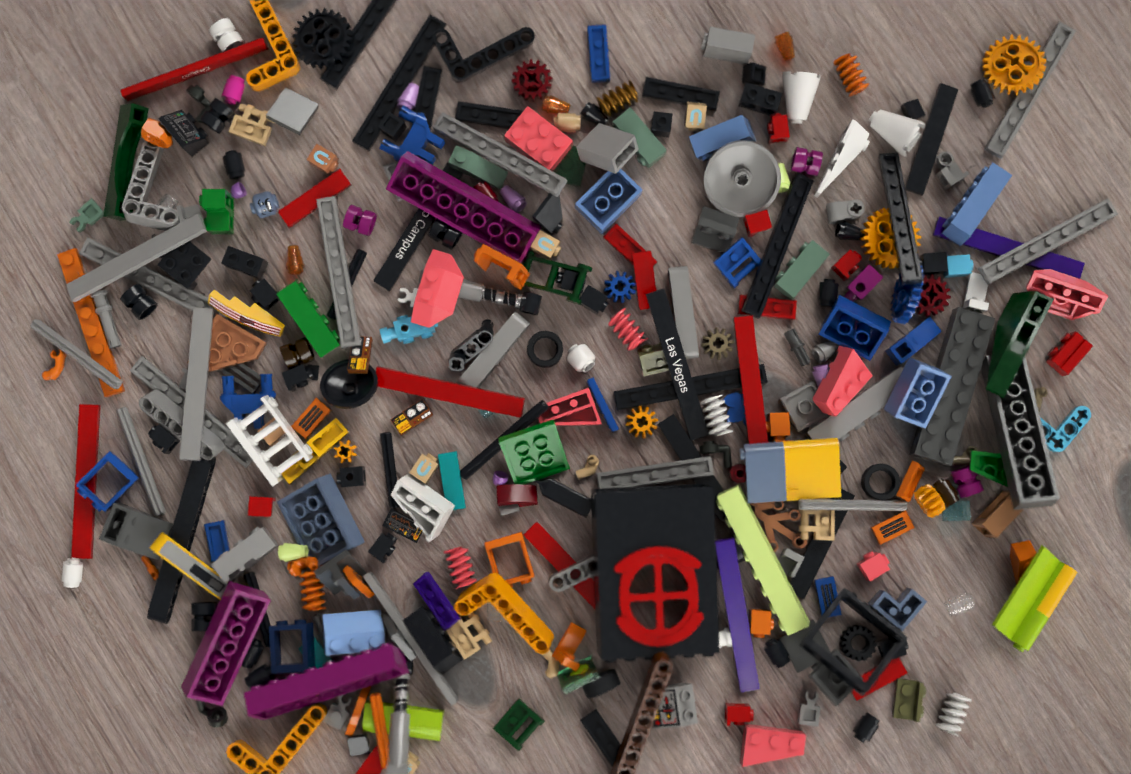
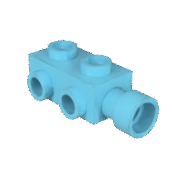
M404 315L396 318L397 321L393 322L394 327L389 329L385 327L379 330L383 344L391 342L395 338H398L399 342L403 341V344L414 342V338L419 336L422 339L432 337V333L436 332L435 327H438V323L428 328L411 323V317ZM403 325L408 326V330L405 332L401 330Z

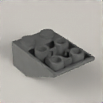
M114 503L99 540L159 560L160 556L149 547L161 532L169 536L173 523L123 503Z

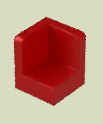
M768 210L749 214L743 218L748 237L755 236L757 232L772 228Z
M249 496L248 516L271 517L273 501H276V498Z

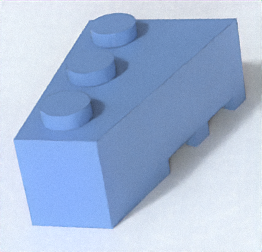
M743 115L689 136L696 158L703 161L709 160L716 150L727 143L738 140L756 141L750 122Z

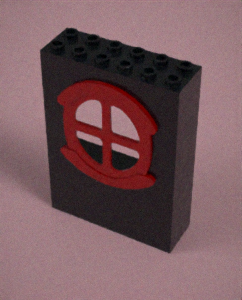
M708 484L591 489L597 653L601 660L607 663L616 662V659H624V661L628 662L636 661V658L652 660L654 654L658 652L667 653L670 659H674L678 655H683L684 658H693L695 654L712 657L714 653H720L713 486ZM664 563L675 566L683 574L688 585L686 591L664 592L662 590L661 567ZM652 564L654 566L655 591L653 593L631 594L629 588L635 574L645 565ZM668 599H687L688 607L682 619L675 626L665 628L663 601ZM655 601L656 627L654 629L642 626L635 619L630 609L631 602Z

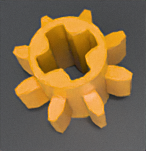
M350 440L346 444L339 441L340 446L333 448L337 450V454L334 457H340L341 463H344L345 459L352 463L351 458L358 456V454L354 453V449L357 446H350ZM344 447L350 449V451L347 452L348 456L342 455Z

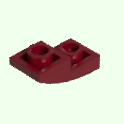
M524 484L496 486L498 506L518 504L519 507L538 505L537 486Z

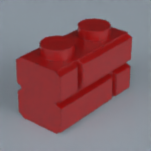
M1076 331L1064 334L1060 339L1061 344L1057 348H1052L1047 354L1049 358L1046 360V363L1061 376L1069 375L1093 347L1091 343Z

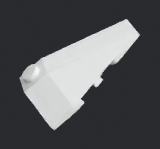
M852 119L845 128L814 194L815 197H818L861 151L866 150L870 142L867 140L869 133L857 121Z

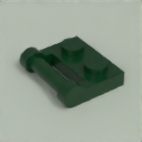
M518 698L493 729L516 750L520 751L523 748V743L539 725L542 726L545 720ZM530 716L533 721L517 739L513 738L512 736Z

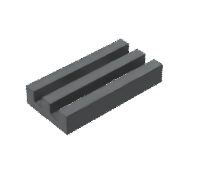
M244 363L238 365L259 379L258 382L234 366L223 369L222 372L227 376H234L229 372L232 369L255 385L251 388L234 376L235 382L253 394L261 385L260 375Z

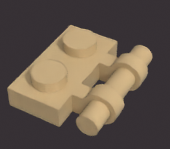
M240 104L238 110L244 112L243 116L235 114L228 132L266 146L272 128L266 126V123L268 121L274 123L266 119L268 111H260L249 104ZM251 116L260 118L259 122L250 120Z
M799 509V514H801V526H799L801 540H808L809 532H813V540H835V510ZM809 515H814V526H809Z
M474 612L467 615L469 618L467 621L464 622L461 618L446 631L464 660L481 649L477 643L479 640L482 639L486 645L492 642L488 635L490 634L487 628L484 629L479 621L480 617L478 614L475 615ZM472 624L478 632L476 636H473L468 629Z

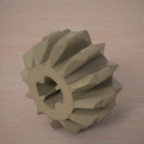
M715 327L714 334L711 330H708V336L702 337L707 343H702L701 347L708 348L704 351V354L710 351V359H713L716 354L717 360H721V354L726 358L728 357L726 351H733V348L728 346L734 344L733 340L728 341V338L732 335L729 333L725 336L726 329L724 328L719 333L718 328ZM716 339L722 342L719 348L713 346Z

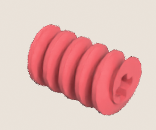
M623 308L611 318L608 325L610 327L615 325L613 332L620 331L617 337L619 339L624 338L622 344H629L627 350L630 351L639 347L648 338L642 339L645 332H637L640 326L633 327L635 319L628 321L631 314L624 315L623 313L626 308Z
M462 546L444 551V554H450L446 561L452 562L448 569H454L450 576L456 577L452 584H458L454 589L471 585L477 581L476 578H470L475 572L468 570L473 565L472 563H466L471 557L464 555L469 550L468 548H462Z

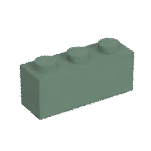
M631 107L613 121V128L635 135L639 149L635 154L638 156L636 158L642 166L646 165L649 169L666 155L667 149Z
M813 240L809 244L805 242L798 250L800 255L797 258L793 256L787 263L789 268L786 272L781 271L775 279L776 284L774 287L790 300L799 293L830 255Z

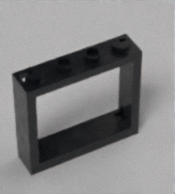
M843 588L799 646L860 695L864 696L908 638L900 631V628L888 623L889 620L885 616L874 612L870 604L860 601L854 592L851 593L848 589ZM841 600L895 642L866 682L812 640Z

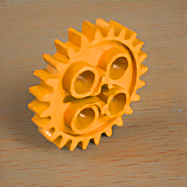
M1010 35L1009 40L1003 36L1002 43L996 40L995 46H989V51L985 52L986 58H983L982 63L985 65H983L982 71H986L984 78H989V84L994 83L993 89L1000 87V93L1005 89L1007 90V95L1011 93V90L1014 91L1015 95H1018L1019 90L1026 93L1027 87L1032 90L1034 84H1039V79L1043 78V72L1046 69L1044 65L1046 59L1043 58L1045 52H1039L1041 46L1034 47L1035 40L1029 43L1028 37L1021 40V35H1018L1017 39ZM1009 51H1016L1017 54H1010ZM1029 61L1032 65H1025L1023 62ZM1002 64L1004 68H998L996 65ZM1012 75H1017V76H1019L1020 78H1019V79H1013L1011 76H1012Z
M884 207L879 209V211L873 212V216H868L869 222L863 223L866 229L860 232L865 234V236L861 237L860 240L865 241V244L861 248L867 247V251L864 254L871 255L869 261L876 259V266L882 263V268L889 267V269H893L895 266L899 268L892 228L889 222L888 208L885 209ZM917 221L912 222L915 241L921 238V236L916 235L920 228L914 227ZM879 225L883 226V233L879 230ZM916 242L917 247L921 246L920 243ZM880 244H883L884 252L881 251Z

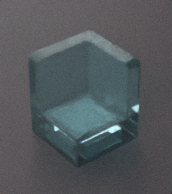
M958 501L948 508L945 506V510L942 512V520H971L970 501Z

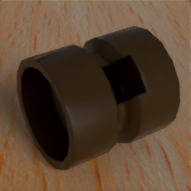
M306 337L296 340L295 344L288 343L280 347L282 357L289 370L300 366V362L308 363L315 360L313 350Z

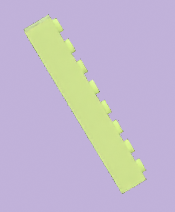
M740 484L718 493L717 506L720 510H724L726 514L725 521L729 528H733L736 543L742 545L744 549L742 552L746 562L751 563L753 567L751 571L756 580L759 579L762 584L760 589L764 597L768 596L771 602L769 603L770 609L773 614H777L781 630L786 631L789 636L809 627L810 621L753 509L747 503V498Z

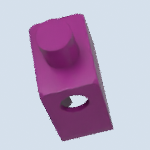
M870 264L866 265L846 286L848 292L843 297L853 302L856 299L862 300L882 280L883 276ZM859 283L863 286L860 292L856 290V286Z

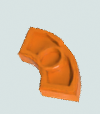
M371 686L362 688L345 735L353 736Z

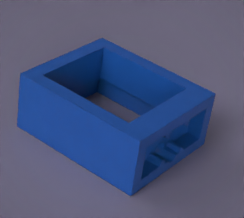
M109 451L76 484L79 488L77 492L85 499L89 497L93 501L91 505L99 512L101 510L107 512L140 477L112 451ZM110 462L130 481L105 504L86 484Z

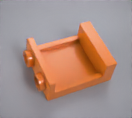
M482 244L481 248H478L475 252L474 261L482 270L486 272L490 264L494 263L509 271L506 278L515 288L522 290L530 276V273L523 264L485 244Z

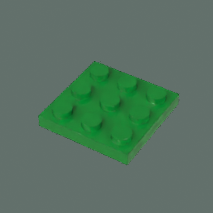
M554 419L498 438L514 484H527L570 469Z

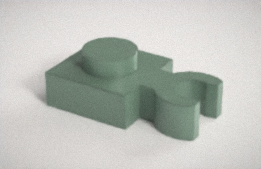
M91 198L77 210L80 216L73 217L69 223L74 225L80 222V226L76 230L82 232L85 230L87 223L93 226L104 215V210Z

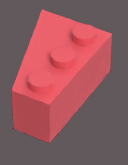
M843 346L838 347V354L834 362L830 363V370L826 378L822 379L812 399L822 413L835 417L873 376L855 350Z
M589 388L547 402L549 409L538 418L540 424L554 419L556 426L602 425Z
M745 724L740 764L742 767L804 755L806 734L798 730Z

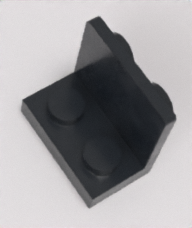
M188 241L166 253L157 265L185 288L194 290L197 286L195 280L209 264L211 258Z

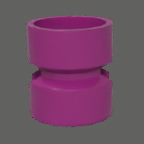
M796 146L792 158L791 171L799 173L806 171V174L818 176L823 152L816 150L808 152L806 148ZM807 158L811 159L809 165H806Z
M351 204L345 214L343 228L351 231L357 229L358 233L369 237L374 229L377 213L369 210L363 212L362 208Z
M969 466L950 473L954 483L958 484L956 489L960 498L969 497L984 491L981 480L976 478L978 474L970 471Z

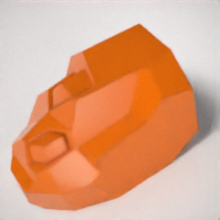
M152 118L146 120L141 130L142 138L157 147L169 148L173 144L172 135L165 126L161 125L160 121Z

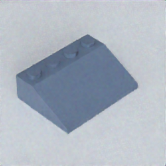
M331 473L316 478L277 501L297 544L307 545L309 549L308 556L316 557L319 566L327 563L346 549L350 551L365 543Z

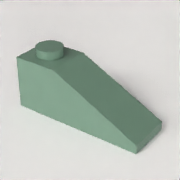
M457 145L448 161L449 167L481 182H487L488 185L500 190L508 175V172Z

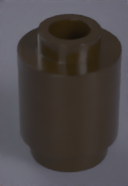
M942 478L933 484L945 503L946 508L960 500L959 494L948 479L944 481Z

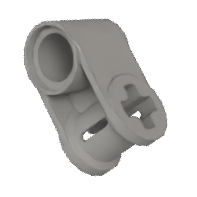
M859 200L838 201L826 204L828 223L837 224L839 222L857 220L864 212V204ZM852 207H854L856 210L858 209L859 211L855 214V212L851 211Z

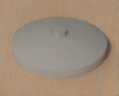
M748 140L733 141L720 147L710 157L704 172V187L711 203L723 213L735 217H745L746 215L765 210L776 198L781 184L780 168L774 155L763 145Z

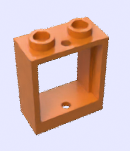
M522 532L484 543L492 572L499 574L492 549L520 541L528 573L506 579L505 581L511 587H513V583L519 581L521 585L532 582L531 578L535 577Z

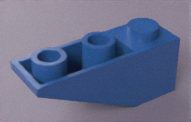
M928 317L886 349L885 352L896 366L900 365L942 331L933 319Z

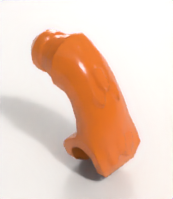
M60 349L58 356L55 350L50 352V356L55 359V366L42 373V378L46 381L50 379L56 380L64 369L67 354Z
M312 556L295 559L287 564L289 573L294 577L300 575L305 568L315 571L319 567L318 559Z

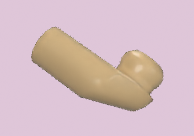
M589 455L585 468L576 471L578 480L596 473L599 459L595 455Z
M550 649L542 655L548 661V669L545 671V674L548 678H553L559 673L560 662L552 657L553 652Z

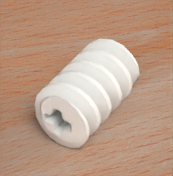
M722 395L710 397L700 402L701 405H707L702 411L709 413L704 419L711 420L706 426L713 428L708 434L715 435V437L733 432V430L727 429L731 422H725L729 415L723 414L727 408L721 407L725 403V400H719Z
M954 692L947 693L946 696L951 700L943 702L948 708H941L945 716H938L943 723H936V726L947 733L958 736L955 731H961V727L957 724L964 723L960 716L967 715L962 709H969L970 707L965 701H972V699Z

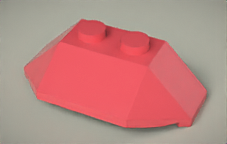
M435 249L432 250L415 298L411 323L430 328L453 314L464 276L451 254Z
M1052 269L1034 270L1026 286L1028 292L1037 291L1054 299L1048 310L1049 313L1070 320L1100 313L1108 298L1107 294L1089 282Z

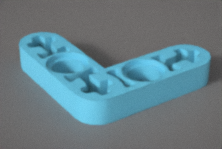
M1078 406L1072 409L1056 430L1040 417L1042 426L1047 430L1045 439L1051 436L1053 440H1060V447L1055 448V443L1052 440L1046 441L1050 451L1061 452L1066 449L1090 420L1091 411L1088 407ZM1078 411H1084V418H1079L1076 422L1072 421L1079 416ZM1066 424L1073 426L1074 430L1070 435L1064 431Z

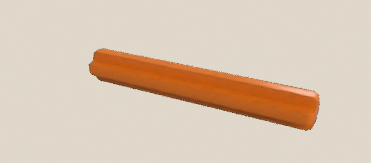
M372 693L370 695V703L382 768H387L389 740L380 693Z

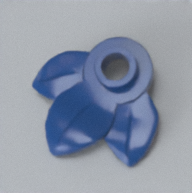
M734 392L727 395L723 399L725 404L730 407L727 411L729 418L726 421L736 423L742 420L746 426L742 394Z

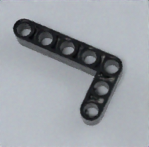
M524 27L463 59L447 30L437 29L433 34V42L453 80L459 83L530 47L535 39L534 31L529 27ZM528 33L531 36V40L523 41L521 35ZM445 35L447 37L446 42L439 43L436 40L437 36ZM506 42H512L515 48L513 50H507L504 47V44ZM450 51L454 52L456 54V58L454 60H448L445 57L446 53ZM496 51L498 53V57L496 59H490L488 57V52ZM477 59L482 65L479 68H474L471 62ZM461 68L465 71V75L457 77L454 73L455 70Z

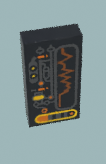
M392 508L382 525L415 543L418 542L423 532L420 527L417 528L414 525L415 521L412 518Z

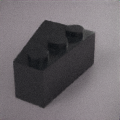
M420 607L403 621L433 668L445 673L462 661V658L457 653V649L451 640H448L445 636L446 632L441 625L435 622L434 619L436 618L431 610Z

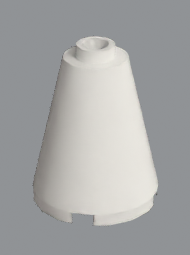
M791 71L783 72L782 78L787 118L793 124H802V121L807 120L821 75L809 72L791 74Z
M881 109L878 112L874 111L869 119L871 122L870 126L904 157L907 156L906 151L910 152L921 135L918 132L920 127L922 129L925 127V123Z

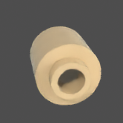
M558 113V117H554V126L561 132L575 133V131H580L581 115H576V113Z

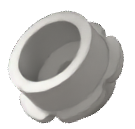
M941 152L940 155L936 156L935 162L941 170L946 166L950 169L953 166L954 158L949 152Z

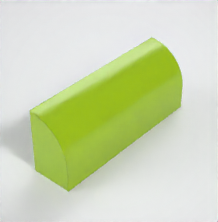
M367 700L364 707L362 729L364 732L375 733L370 700ZM382 702L387 734L389 735L390 715L395 711L393 708L395 703ZM407 705L406 710L408 712L406 713L410 714L409 737L441 741L444 710Z

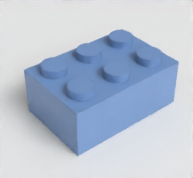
M622 169L616 174L607 171L575 203V209L603 234L642 195L643 190Z
M909 357L884 410L896 418L926 429L952 376L939 368Z

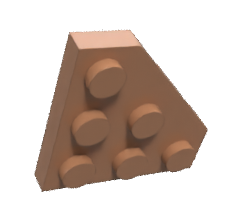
M216 314L213 319L209 372L257 360L267 342Z

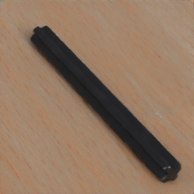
M540 400L499 437L526 429L549 409L548 404L544 400ZM498 438L460 470L461 477L467 480L502 450Z

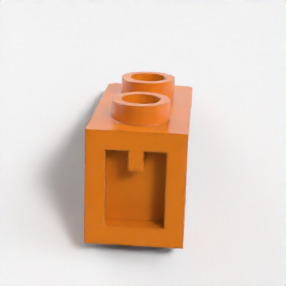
M571 622L552 657L562 665L577 671L580 664L574 660L576 658L574 653L587 631Z

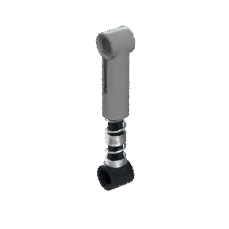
M421 270L417 289L419 288L424 270ZM463 280L458 296L459 298L477 302L490 300L492 303L495 302V304H508L509 307L513 305L515 308H519L520 312L531 315H538L542 299L541 295L535 293L511 294L509 291L493 290L492 287L488 289L483 283Z
M406 655L405 659L409 673L394 678L396 687L393 694V701L395 702L393 708L395 711L390 715L389 756L386 774H409L410 714L406 713L408 712L406 708L409 703L407 702L409 700V692L407 691L409 685L407 684L410 676L413 674V660L410 661Z

